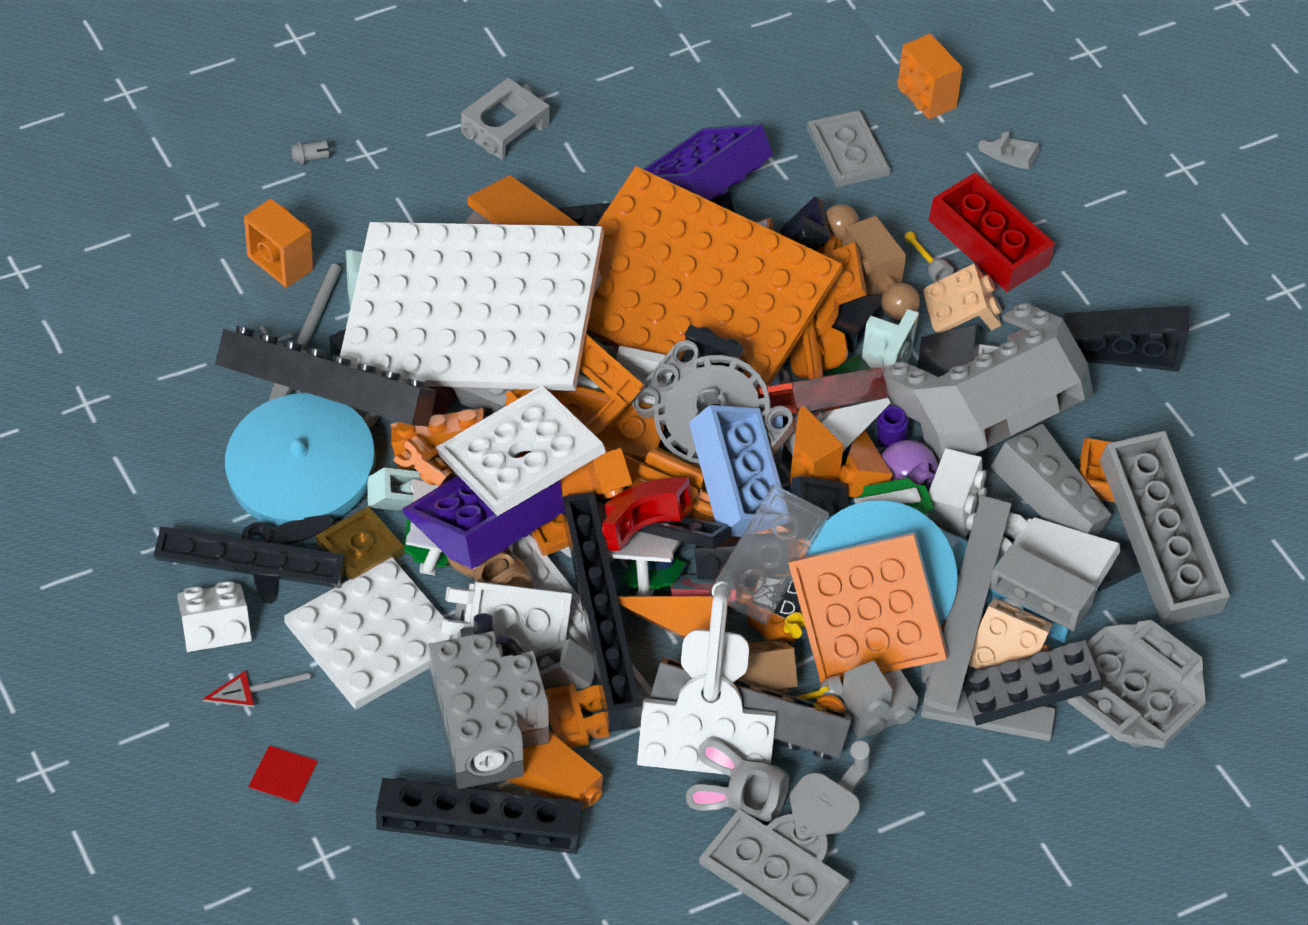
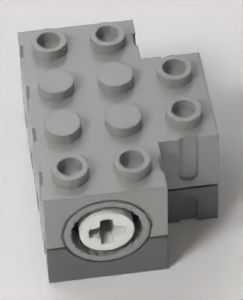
M494 631L428 643L431 685L433 692H435V701L439 717L441 718L446 745H448L453 772L455 771L457 789L523 777V748L534 744L542 745L549 743L548 702L534 651L525 652L517 656L500 657L499 649L496 648Z

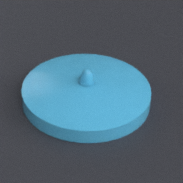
M297 393L278 397L251 411L232 433L225 454L226 475L230 489L237 502L251 516L275 527L311 516H329L333 521L343 516L363 498L368 490V477L375 473L376 468L373 438L363 418L348 405L309 393Z
M884 500L866 501L839 511L817 531L805 556L916 532L940 626L947 618L955 599L957 566L947 538L926 515L898 502Z

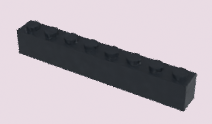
M236 326V330L223 329L215 365L409 425L429 426L437 390L426 387L427 381L408 377V381L401 380V374L398 372L383 370L382 373L375 372L376 366L358 362V365L355 366L351 364V358L340 355H333V359L326 357L327 351L312 347L305 351L302 350L303 344L285 340L284 344L277 342L278 336L260 333L259 337L254 335V329Z
M594 492L562 496L563 521L608 732L641 727V703Z

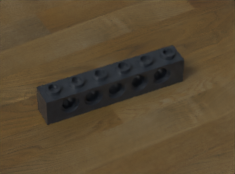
M382 778L375 811L376 830L577 854L582 824L583 802L574 801L570 798L555 799L541 797L536 794L507 793L503 790L489 791L474 789L473 787L457 789L456 786L441 785L437 782L423 783L408 781L404 778ZM509 816H517L518 818H509Z

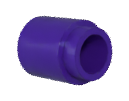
M897 406L886 407L877 419V439L885 448L898 441L908 439V416Z

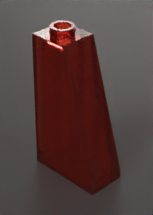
M882 367L767 387L771 408L783 406L788 408L792 414L798 413L799 408L805 406L809 411L887 398ZM757 388L759 398H764L762 388Z

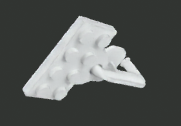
M718 582L712 588L713 602L710 630H693L683 640L681 665L692 679L680 690L677 702L648 698L643 700L637 765L724 774L705 765L698 757L699 745L709 738L721 741L744 761L771 765L776 712L743 709L742 696L736 685L733 684L735 680L747 671L749 645L747 640L740 634L725 632L728 599L732 593L730 585L726 582Z

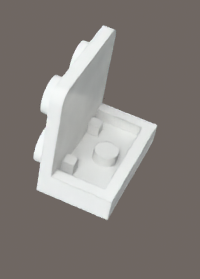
M226 581L218 583L215 587L205 589L202 587H189L177 594L187 652L252 641L247 605L241 584Z

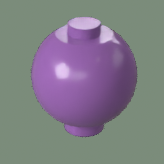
M913 440L898 441L887 447L881 456L892 472L890 481L909 478L914 484L925 485L929 493L938 469V462L933 452L924 444Z

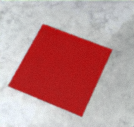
M269 745L248 787L298 803L318 761Z

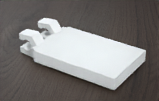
M1013 513L1008 515L1004 535L1015 539L1013 545L1028 550L1033 555L1049 563L1056 564L1061 569L1078 578L1087 580L1090 584L1097 587L1096 590L1120 553L1119 543L1039 518H1028L1026 521L1021 515ZM1002 537L998 557L1001 558L1012 544L1005 537Z
M475 581L474 584L469 583V590L447 587L445 597L447 602L467 605L465 620L442 619L441 632L447 635L459 636L460 629L474 627L473 619L475 615L487 613L493 617V626H505L508 636L516 637L527 652L534 651L535 654L566 640L572 594L570 592Z

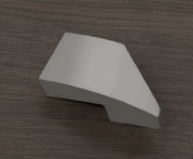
M1008 131L1001 133L1000 139L992 142L982 140L978 143L979 150L984 154L1008 165L1027 170L1031 168L1040 153L1039 143L1010 139Z

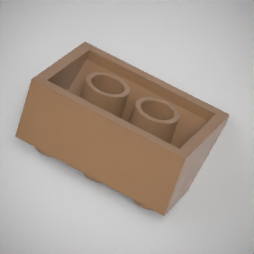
M782 638L748 642L747 671L737 680L783 694L788 693L789 688L798 687L795 653L791 645Z

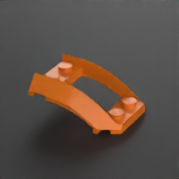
M586 334L579 370L611 397L607 404L585 424L597 436L627 407L645 385ZM509 390L505 394L507 396L505 406L533 390Z

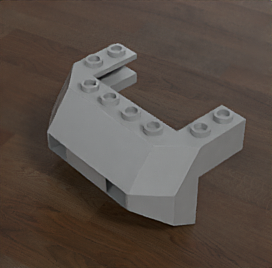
M1028 303L1016 305L1012 311L1003 314V320L1023 329L1007 336L1008 342L1001 344L998 349L990 353L978 355L973 361L965 365L955 366L948 373L940 377H936L906 362L892 364L890 369L879 373L884 397L888 398L891 402L888 407H900L906 416L921 423L925 446L933 452L939 466L945 448L977 455L1094 396L1088 363L1061 317Z

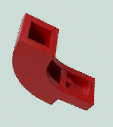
M664 478L648 481L628 488L605 504L607 518L602 525V533L606 537L608 550L620 551L636 531L649 524L661 521L681 522L693 506L689 478Z

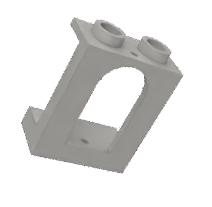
M507 78L461 112V133L466 138L482 146L488 153L495 155L503 161L505 159L506 145L532 125L540 131L549 126L550 105L510 78ZM498 102L517 114L506 124L499 127H490L481 121V116Z

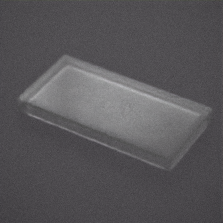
M772 484L714 583L715 585L718 582H726L730 585L732 593L728 599V606L766 625L793 580L788 562L792 559L807 556L828 520L829 512ZM711 588V590L709 591V595H710V596H713V595H712V588Z

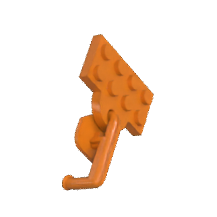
M855 242L823 254L842 263L843 270L789 354L793 373L800 378L808 377L810 391L821 404L824 412L839 409L840 402L835 397H832L825 388L823 372L838 367L848 356L846 336L842 332L831 328L838 316L840 304L867 295L860 250Z

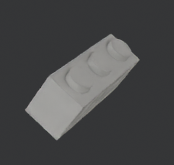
M1011 544L994 567L990 589L1073 632L1091 609L1097 588L1087 580L1078 578L1061 569L1056 564L1049 563L1033 555L1030 551L1021 549Z

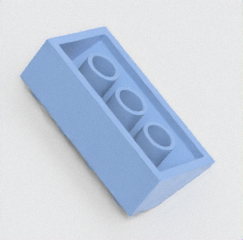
M709 405L693 418L689 425L715 522L731 527L732 537H746L790 523V515L760 408Z

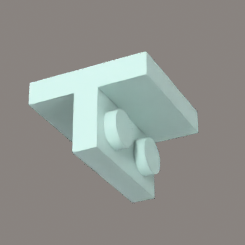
M907 309L899 325L870 316L865 329L862 352L863 362L867 366L881 371L890 369V366L897 362L908 363L913 353L919 313Z

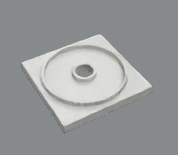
M544 386L536 388L436 447L439 456L497 516L606 452L603 443ZM531 451L524 457L514 458L520 452Z

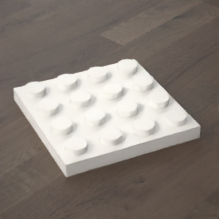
M393 558L386 560L353 580L346 581L341 584L340 588H334L284 615L285 624L355 710L429 669L428 643L459 637L441 632L442 619L444 617Z

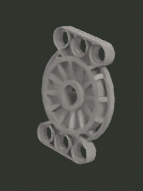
M683 340L674 345L642 383L645 385L644 388L632 400L633 407L639 416L643 418L654 417L657 433L665 447L672 454L700 466L699 459H697L698 455L689 422L709 405L719 404L720 406L760 408L773 455L795 428L794 417L788 408L783 406L771 408L768 388L760 374L749 364L734 357L724 355L701 357L697 346L689 340ZM682 351H694V357L691 361L683 363L678 360V356ZM723 362L728 363L730 365L729 367L722 365H712V363ZM738 367L748 371L752 376L748 379L742 372L738 371ZM672 373L675 375L673 383L668 386L659 384V378L663 374ZM758 383L764 394V398L761 399L755 389ZM646 396L655 398V403L651 408L642 409L639 407V402L642 398ZM779 415L788 417V423L784 428L776 429L772 426V421L775 417ZM661 424L667 425V429L671 434L667 439L663 434ZM673 446H679L687 455L677 451Z

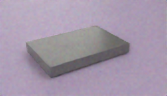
M860 110L807 122V131L836 187L890 176V167Z

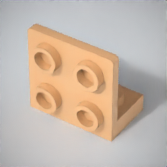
M994 598L989 604L976 634L968 665L975 669L983 670L1007 661H1014L1034 655L1041 651L1053 623Z

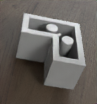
M871 661L845 671L841 701L845 705L846 713L852 715L850 727L858 739L867 735H876L884 728L897 723L904 724L915 717L918 696L901 670H895L883 675L875 661Z

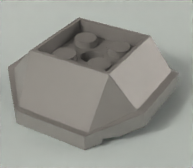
M1152 620L1140 621L1137 624L1103 627L1087 642L1101 678L1103 689L1067 699L1069 704L1118 741L1127 742L1133 748L1151 746L1163 749L1204 710L1206 699L1202 657Z

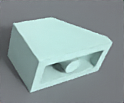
M383 468L368 477L367 482L368 506L376 509L402 510V508L413 501V492L410 488L411 480L424 481L419 476L420 472Z

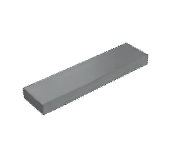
M961 691L955 714L923 705L921 717L1050 741L1055 708L1043 706L976 726L964 691Z

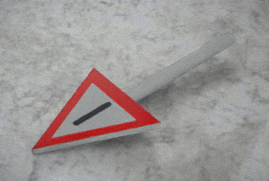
M244 671L201 700L202 702L254 707L251 693L311 678V674L304 673L249 687L246 671Z

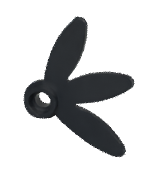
M329 516L305 517L303 520L281 524L273 529H270L263 523L256 522L248 525L243 530L241 539L251 540L254 536L258 535L263 538L262 542L286 545L284 543L299 542L315 537L331 527L333 519ZM253 575L256 589L265 603H273L277 596V579Z

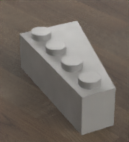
M1043 424L1006 441L990 467L1048 522L1098 537L1111 516Z

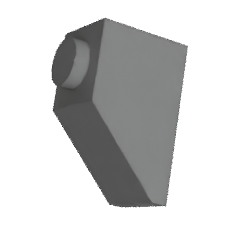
M571 639L534 654L544 690L574 684L576 691L590 686L594 679L595 667L592 655Z

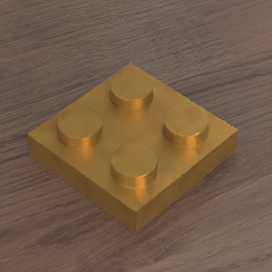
M369 506L316 535V543L323 551L345 554L347 560L343 574L348 580L357 578L390 558L395 560L405 554L404 545Z

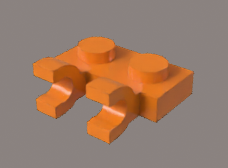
M419 433L413 439L406 441L403 446L407 449L403 454H398L393 460L403 467L414 464V469L420 472V478L430 485L436 484L441 486L456 475L452 468L439 456L437 448L431 447L427 440Z
M574 684L544 690L548 702V720L552 734L569 748L588 745V736L590 735L593 738L610 737L604 712L587 718H583L581 709L590 712L602 710L598 685L581 691H576Z

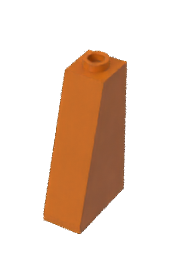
M550 731L549 743L542 745L534 744L523 748L524 776L507 779V781L542 797L555 799L570 798L574 801L583 802L582 810L588 805H594L602 795L603 775Z

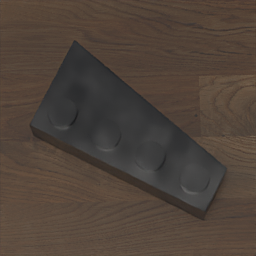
M1189 306L1064 314L1063 320L1087 362L1179 372L1189 333Z

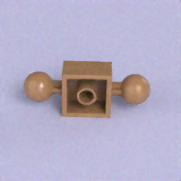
M844 204L830 207L825 212L830 234L841 240L842 247L855 242L860 250L867 294L865 296L882 294V308L894 320H902L907 309L917 312L920 303L919 295L914 287L902 282L906 254L877 216L859 222L858 214L852 207Z

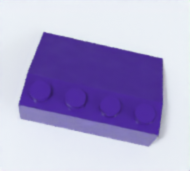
M762 124L710 127L700 129L643 169L698 196L711 200L713 197L725 194L730 185L746 179V174L750 171L763 167L764 161L773 156Z
M457 475L402 508L403 514L446 556L457 563L473 569L563 513L562 490L560 480L497 516Z

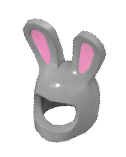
M709 738L699 745L698 757L700 761L711 768L729 775L731 779L728 787L705 784L691 786L685 796L686 803L691 809L708 811L729 807L735 810L741 809L761 822H771L778 818L789 787V776L782 768L766 763L744 761L733 750L716 739Z

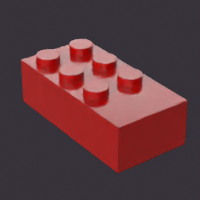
M976 172L933 197L928 221L1006 292L1011 291L1049 266L1055 243Z

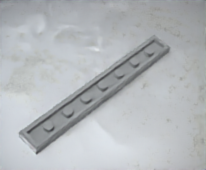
M982 495L980 497L957 580L955 599L943 631L948 658L937 661L934 664L923 703L925 706L954 714L956 712L1012 503Z

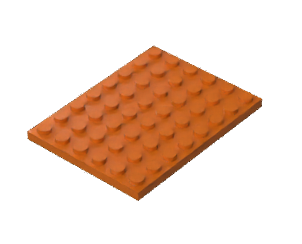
M635 166L596 225L602 226L604 231L598 265L602 281L593 294L586 333L617 348L623 346L667 355L674 345L686 340L684 334L690 324L698 328L706 327L712 330L718 337L725 340L731 338L741 343L743 348H745L748 364L760 374L768 388L843 270L842 263ZM686 350L682 351L679 354V361L681 360ZM744 370L743 374L749 379L752 375ZM758 383L755 389L761 399L764 394Z

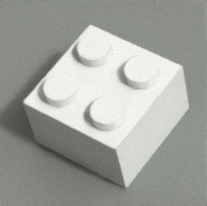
M945 448L928 493L934 507L927 512L928 518L938 528L955 536H960L964 540L968 531L972 530L980 497L987 494V488L983 487L986 471L982 470V457Z

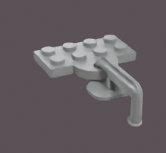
M856 741L852 744L850 753L854 758V763L838 784L819 773H810L804 776L790 793L792 814L778 817L765 826L741 809H738L699 857V864L791 925H819L850 884L849 879L824 864L827 858L826 835L844 832L859 813V801L852 792L869 770V745L865 741Z

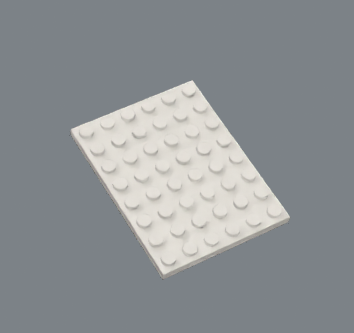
M370 222L340 356L351 358V364L355 366L358 365V362L376 366L375 372L382 373L383 370L398 372L401 374V380L408 381V377L427 381L426 386L532 390L544 386L547 390L576 391L604 238L602 226Z

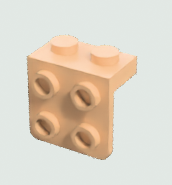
M975 264L924 288V298L932 327L936 333L946 332L977 316L981 317L991 331L1002 326L999 318V313L1002 312L998 300L992 294L995 291L994 283L988 274L984 276Z

